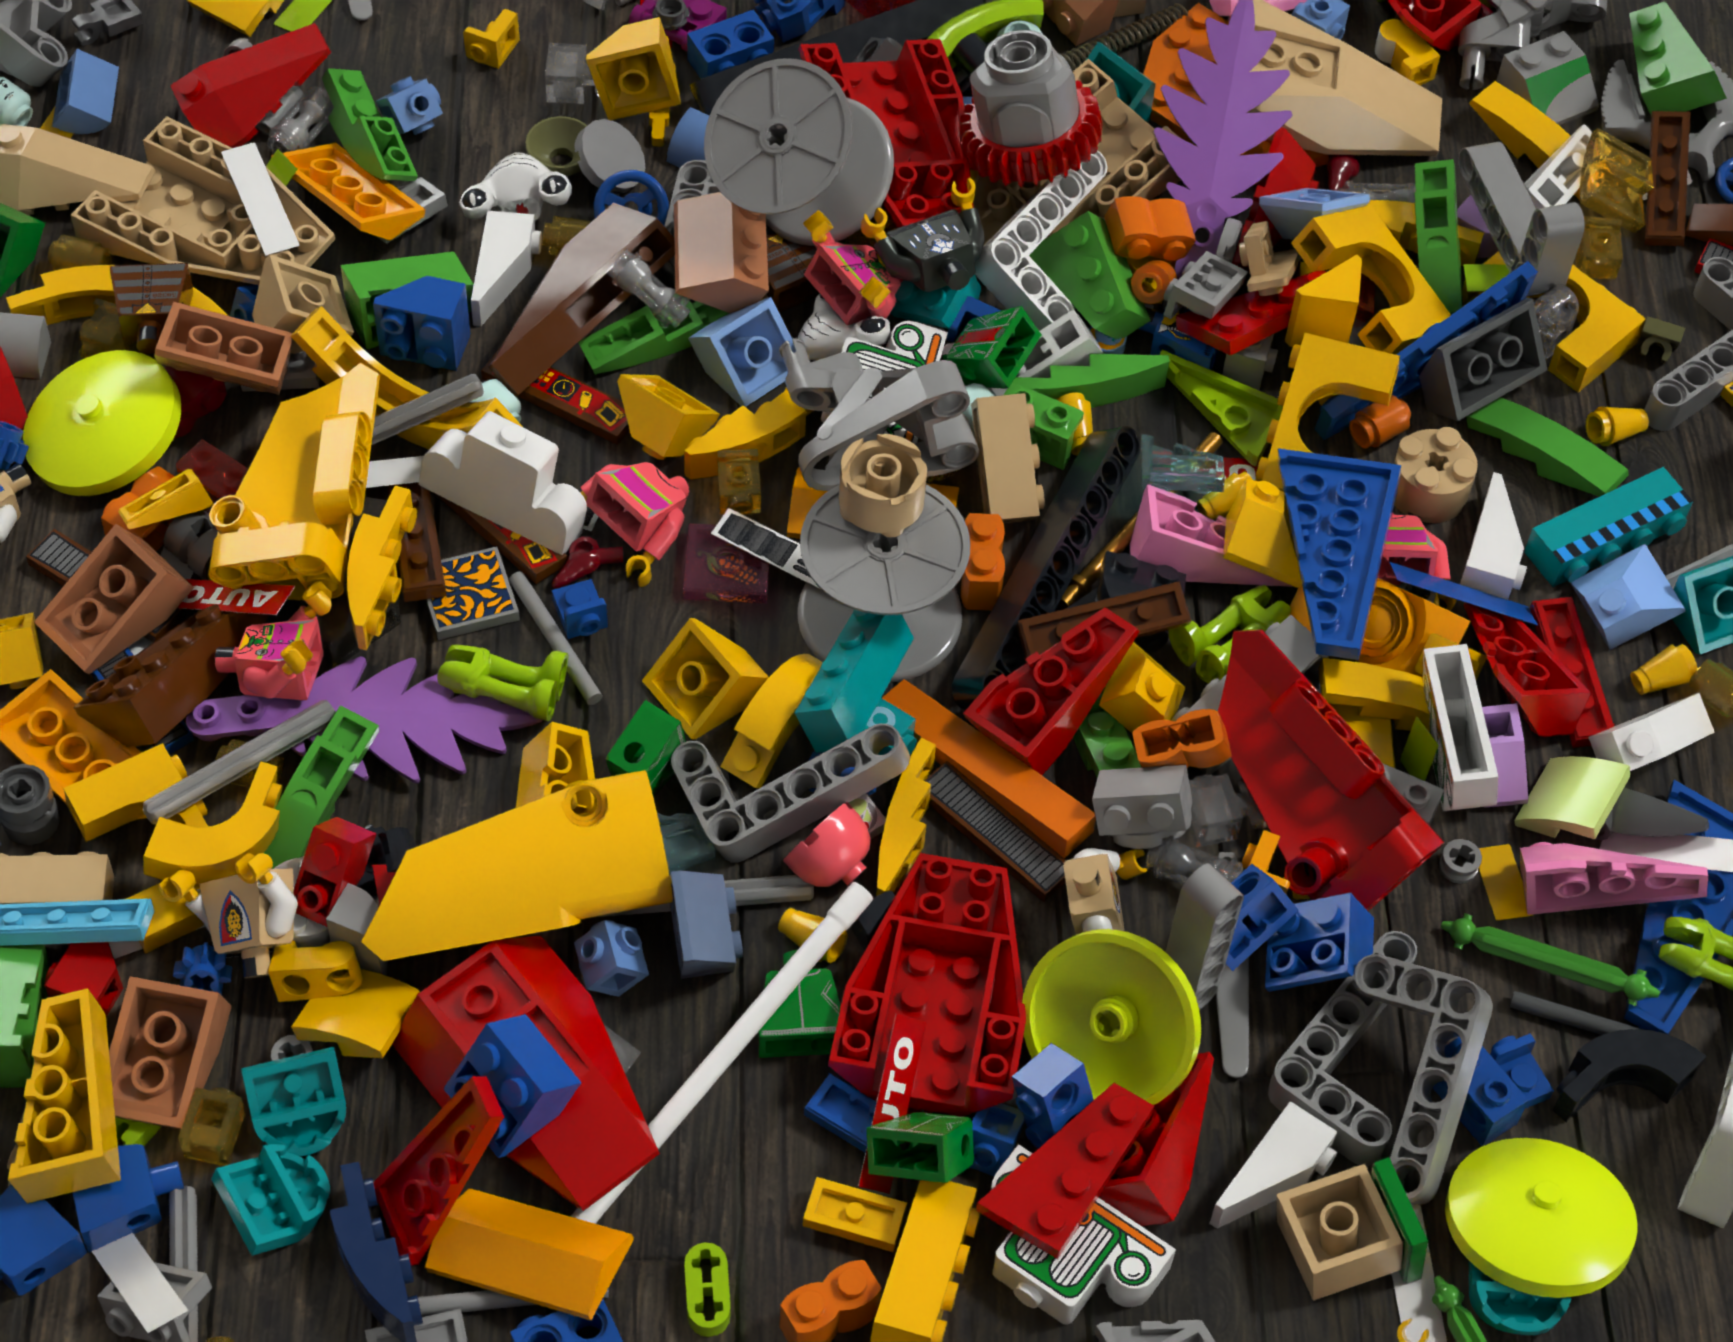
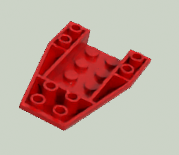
M941 39L906 40L897 61L843 63L836 43L800 44L798 50L802 60L813 63L828 72L840 85L847 98L856 100L871 109L884 124L893 147L894 170L889 191L881 207L898 228L953 209H956L958 213L961 212V207L956 206L951 200V189L955 181L956 189L959 193H969L967 180L971 178L970 164L968 163V158L963 155L959 137L960 116L964 113V101Z
M925 853L918 855L845 986L828 1066L874 1101H877L896 1013L927 1022L908 1107L963 1117L1013 1099L1015 1086L1012 1076L1018 1070L1026 1024L1025 1004L1022 1003L1023 987L1007 868Z
M542 936L491 941L417 994L392 1045L442 1109L451 1099L443 1088L485 1025L526 1014L581 1081V1084L559 1116L506 1156L584 1211L660 1154L589 992Z

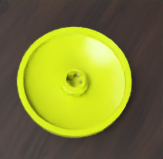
M115 350L82 359L66 368L50 381L33 403L23 430V444L29 446L25 457L35 473L48 486L61 493L74 496H92L119 489L147 472L162 457L171 444L181 417V397L178 387L161 364H158L155 359L143 353Z
M1113 929L1082 932L1061 942L1047 952L1035 966L1027 981L1022 1003L1025 1004L1026 1011L1024 1039L1031 1058L1033 1059L1051 1043L1084 1063L1094 1100L1109 1086L1116 1083L1155 1105L1179 1087L1192 1069L1198 1054L1201 1038V1018L1197 999L1191 984L1178 964L1160 947L1149 940L1126 931Z
M1536 1138L1504 1139L1484 1145L1473 1151L1455 1170L1445 1201V1214L1449 1231L1464 1256L1476 1268L1493 1280L1514 1290L1531 1295L1564 1298L1581 1296L1603 1288L1617 1278L1624 1270L1636 1242V1212L1627 1191L1618 1179L1607 1168L1585 1153L1549 1140Z

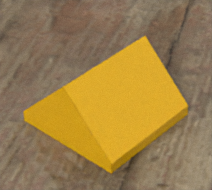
M1358 255L1353 256L1296 290L1285 342L1290 347H1293L1294 344L1301 345L1304 333L1349 343L1359 304L1362 259Z

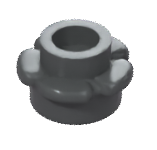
M658 0L652 16L653 18L660 17L664 29L676 30L687 23L689 10L683 0Z

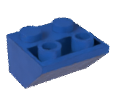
M424 276L375 297L373 308L380 355L388 356L394 360L421 363L432 368L457 371L471 335L465 283Z
M1351 892L1294 904L1299 911L1267 939L1265 988L1271 992L1353 976L1358 962L1365 956L1373 954L1374 917Z
M524 1014L487 1023L443 1089L452 1098L472 1076H487L504 1114V1118L488 1146L498 1158H501L559 1116L580 1086L581 1081L528 1016Z

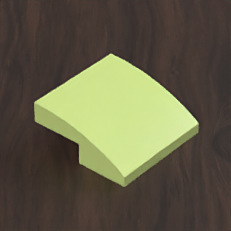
M1569 756L1550 758L1528 796V803L1522 806L1515 818V826L1554 838L1562 829L1596 839L1630 778V766L1590 757Z

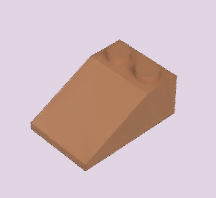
M115 524L34 623L84 672L90 674L165 622L194 587L142 538Z
M129 977L109 1050L116 1118L186 1130L219 1054L232 1007L220 993Z

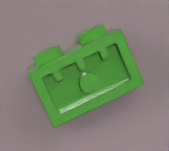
M1013 382L1007 388L1004 395L1025 393L1026 403H1032L1035 413V427L1030 428L1031 444H1037L1040 460L1063 470L1070 460L1074 433L1083 420L1084 412Z

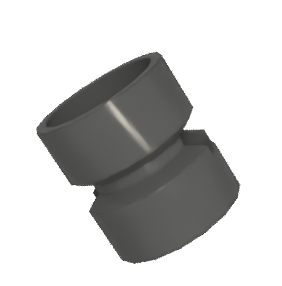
M201 510L175 517L164 535L163 542L165 548L181 562L188 564V568L201 579L211 580L208 573L214 538L217 537L218 530L210 521L209 514Z
M14 765L0 773V822L8 838L17 844H39L49 839L56 832L60 823V812L56 799L53 796L49 778L43 770L34 765Z

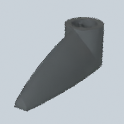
M1624 788L1598 833L1596 840H1606L1611 836L1612 832L1653 837L1703 832L1709 829V821L1703 816L1674 804Z

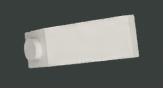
M1585 124L1579 127L1523 183L1536 209L1566 204L1610 152Z
M487 211L471 297L473 326L481 327L529 273L533 255H540L542 232L535 231L534 214Z
M1073 309L1040 330L1042 336L1016 377L1049 378L1050 365L1088 366L1089 354L1104 353L1091 330ZM988 388L997 396L1004 395L1007 388Z
M1494 472L1484 500L1460 585L1508 600L1512 588L1520 590L1527 566L1520 564L1524 546L1502 474Z
M1697 693L1588 738L1596 758L1629 765L1630 771L1666 757L1715 732L1700 693Z
M1290 1101L1215 1204L1209 1224L1218 1229L1276 1201V1194L1307 1184L1315 1172L1323 1176L1337 1155V1152L1332 1149L1337 1131Z

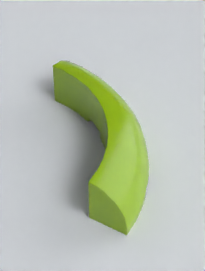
M997 0L979 5L953 17L934 31L927 39H941L953 69L956 63L952 58V52L955 46L971 33H976L985 43H988L996 38L1000 29L1013 21H1027L1041 28L1044 15L1043 0Z

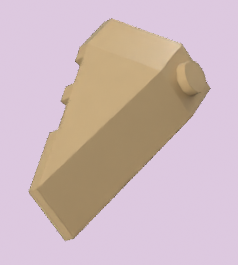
M1 124L0 203L26 215H33L34 208L54 206L56 211L68 210L70 203L84 202L94 190L119 202L140 200L155 173L154 167L36 127Z

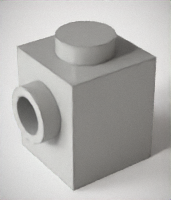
M1274 334L1231 356L1226 354L1222 375L1260 390L1265 371L1273 372L1278 350L1271 348Z

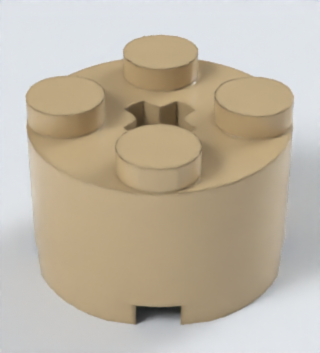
M1443 427L1439 430L1425 429L1402 438L1393 463L1401 465V475L1394 506L1405 515L1410 512L1420 516V520L1426 523L1449 521L1462 511L1463 506L1468 500L1478 464L1474 451L1461 438L1460 433L1456 429L1451 427Z
M877 434L876 440L863 442L862 438L853 442L846 449L841 459L839 505L842 518L863 530L881 533L889 538L901 535L905 528L912 525L923 511L927 480V465L921 458V451L911 441L892 434Z

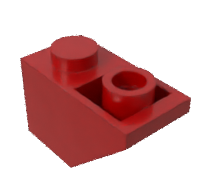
M334 817L313 827L294 887V896L298 901L296 914L327 927L326 918L346 885L350 883L357 886L364 875L376 833L339 817Z
M108 942L68 943V949L61 960L51 965L45 977L44 986L49 998L88 988L106 1014V1017L123 991L121 979Z

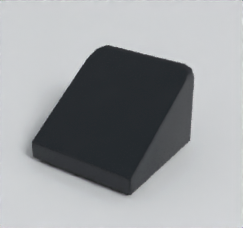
M892 890L874 897L873 901L852 924V931L864 950L869 945L895 898Z

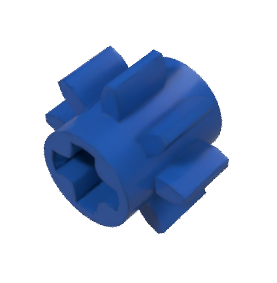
M0 421V469L6 470L10 468L13 461L23 464L29 446L23 444L24 441L21 440L24 433L23 430L3 421Z
M204 942L203 945L192 949L187 946L184 948L182 961L175 962L173 977L180 979V986L218 992L222 995L223 983L231 982L232 967L225 965L227 954H218L214 947L210 946L208 942Z

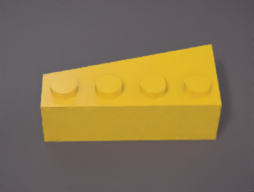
M551 722L523 748L516 807L562 790L574 781L595 779L588 731ZM580 790L572 796L571 808L573 812L584 814L592 809L594 796L591 791Z
M88 988L42 999L31 1054L34 1058L31 1079L26 1080L24 1097L27 1100L23 1122L18 1123L15 1138L18 1149L15 1163H11L8 1181L26 1203L121 1180L106 1014Z
M920 1180L876 1313L870 1342L943 1341L947 1321L941 1320L944 1310L952 1311L959 1283L952 1282L955 1272L963 1274L970 1251V1246L963 1244L965 1236L974 1238L981 1213L976 1211V1208H973L977 1188L952 1181L940 1183Z

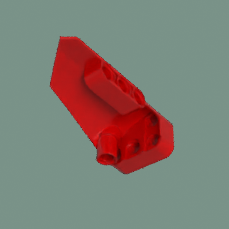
M1262 629L1234 631L1230 660L1218 713L1226 728L1232 761L1271 833L1280 836L1278 846L1287 862L1284 878L1290 882L1289 889L1299 895H1308L1311 900L1351 892L1365 909L1369 911L1420 867L1445 842L1383 775L1385 769L1377 755ZM1304 863H1309L1314 867L1317 874L1316 880L1311 879L1306 874Z

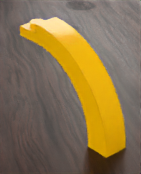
M115 265L79 266L40 274L43 283L42 287L6 297L9 311L14 314L45 316L47 325L87 316H118L110 274V266ZM193 288L190 306L227 315L213 300Z
M322 306L315 309L290 336L316 363L311 370L326 385L344 376L360 363L377 372L380 376L375 417L429 393L397 376L375 360L349 336ZM495 397L483 402H468L396 435L430 450L443 434L450 429H459L468 433L488 411L521 427L523 426Z

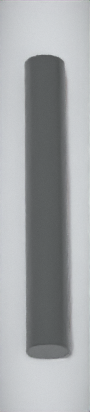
M1518 991L1513 992L1509 1008L1601 1036L1614 1031L1640 1029Z

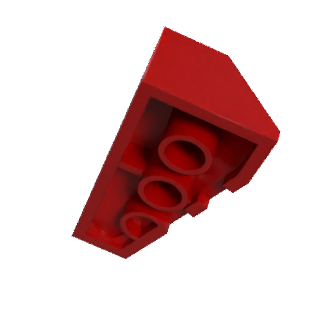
M1388 0L1407 27L1432 46L1446 51H1450L1459 44L1461 30L1477 20L1482 5L1478 0Z
M313 23L202 64L171 84L170 87L182 112L196 131L231 148H236L252 139L258 132L255 126L269 111L275 114L283 105L279 100L292 86H301L330 55L331 51L319 27Z
M1283 127L1275 132L1268 153H1282L1284 158L1272 171L1261 179L1260 185H1257L1249 217L1245 221L1232 264L1248 271V274L1250 269L1249 266L1243 267L1239 244L1244 242V236L1251 225L1268 221L1272 247L1282 238L1259 205V197L1303 188L1318 189L1319 182L1313 180L1316 168L1315 162Z
M1464 602L1463 606L1498 682L1511 704L1517 703L1519 715L1529 725L1530 729L1538 736L1543 737L1573 734L1591 692L1522 620Z
M1104 607L1064 633L1061 641L1040 655L1038 652L1033 653L1025 659L1026 664L1006 677L1004 674H1001L990 681L963 714L983 735L1043 776L1068 746L1138 636L1139 630Z
M1210 1051L1197 1054L1192 1069L1181 1085L1166 1098L1154 1105L1152 1116L1098 1197L1140 1226L1173 1222L1190 1188L1214 1057Z

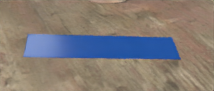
M1389 562L1398 581L1538 625L1528 606Z

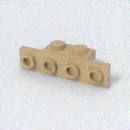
M1268 221L1253 223L1244 236V242L1239 244L1243 267L1249 266L1251 277L1247 283L1248 292L1259 291L1260 296L1282 292V286L1289 284L1301 260V256L1296 249L1273 252Z

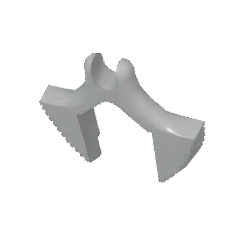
M1617 60L1614 63V68L1611 67L1610 73H1608V80L1606 79L1602 96V142L1636 143L1650 151L1651 122L1644 121L1645 113L1632 75L1628 74L1624 60ZM1712 61L1709 63L1715 70L1727 99L1702 106L1708 124L1700 133L1689 134L1688 167L1696 169L1703 181L1710 180L1715 174L1713 160L1715 147L1724 137L1733 136V80L1728 78L1725 72L1722 73V69L1719 66L1715 67V63Z

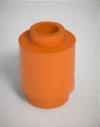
M1150 261L1137 269L1131 279L1132 292L1143 303H1158L1164 299L1165 291L1174 278L1177 279L1176 272L1165 261ZM1148 277L1156 281V289L1150 286Z
M1391 395L1389 406L1375 402L1357 412L1355 418L1349 424L1351 435L1362 448L1378 447L1409 429L1411 411L1404 400Z

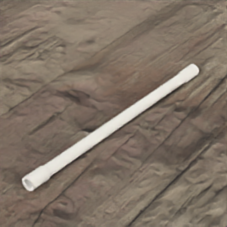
M856 882L851 883L828 910L825 919L650 1122L648 1127L658 1149L837 938L851 927L873 901L872 895L863 886ZM642 1168L586 1210L582 1211L577 1208L570 1217L596 1223Z

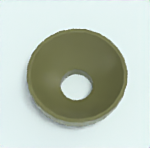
M565 116L544 119L535 124L526 136L527 154L540 161L550 171L559 172L565 176L577 174L581 171L578 161L581 159L579 152L575 153L574 144L578 133L587 125L578 119ZM557 155H568L572 158V161L566 165H556L551 159Z

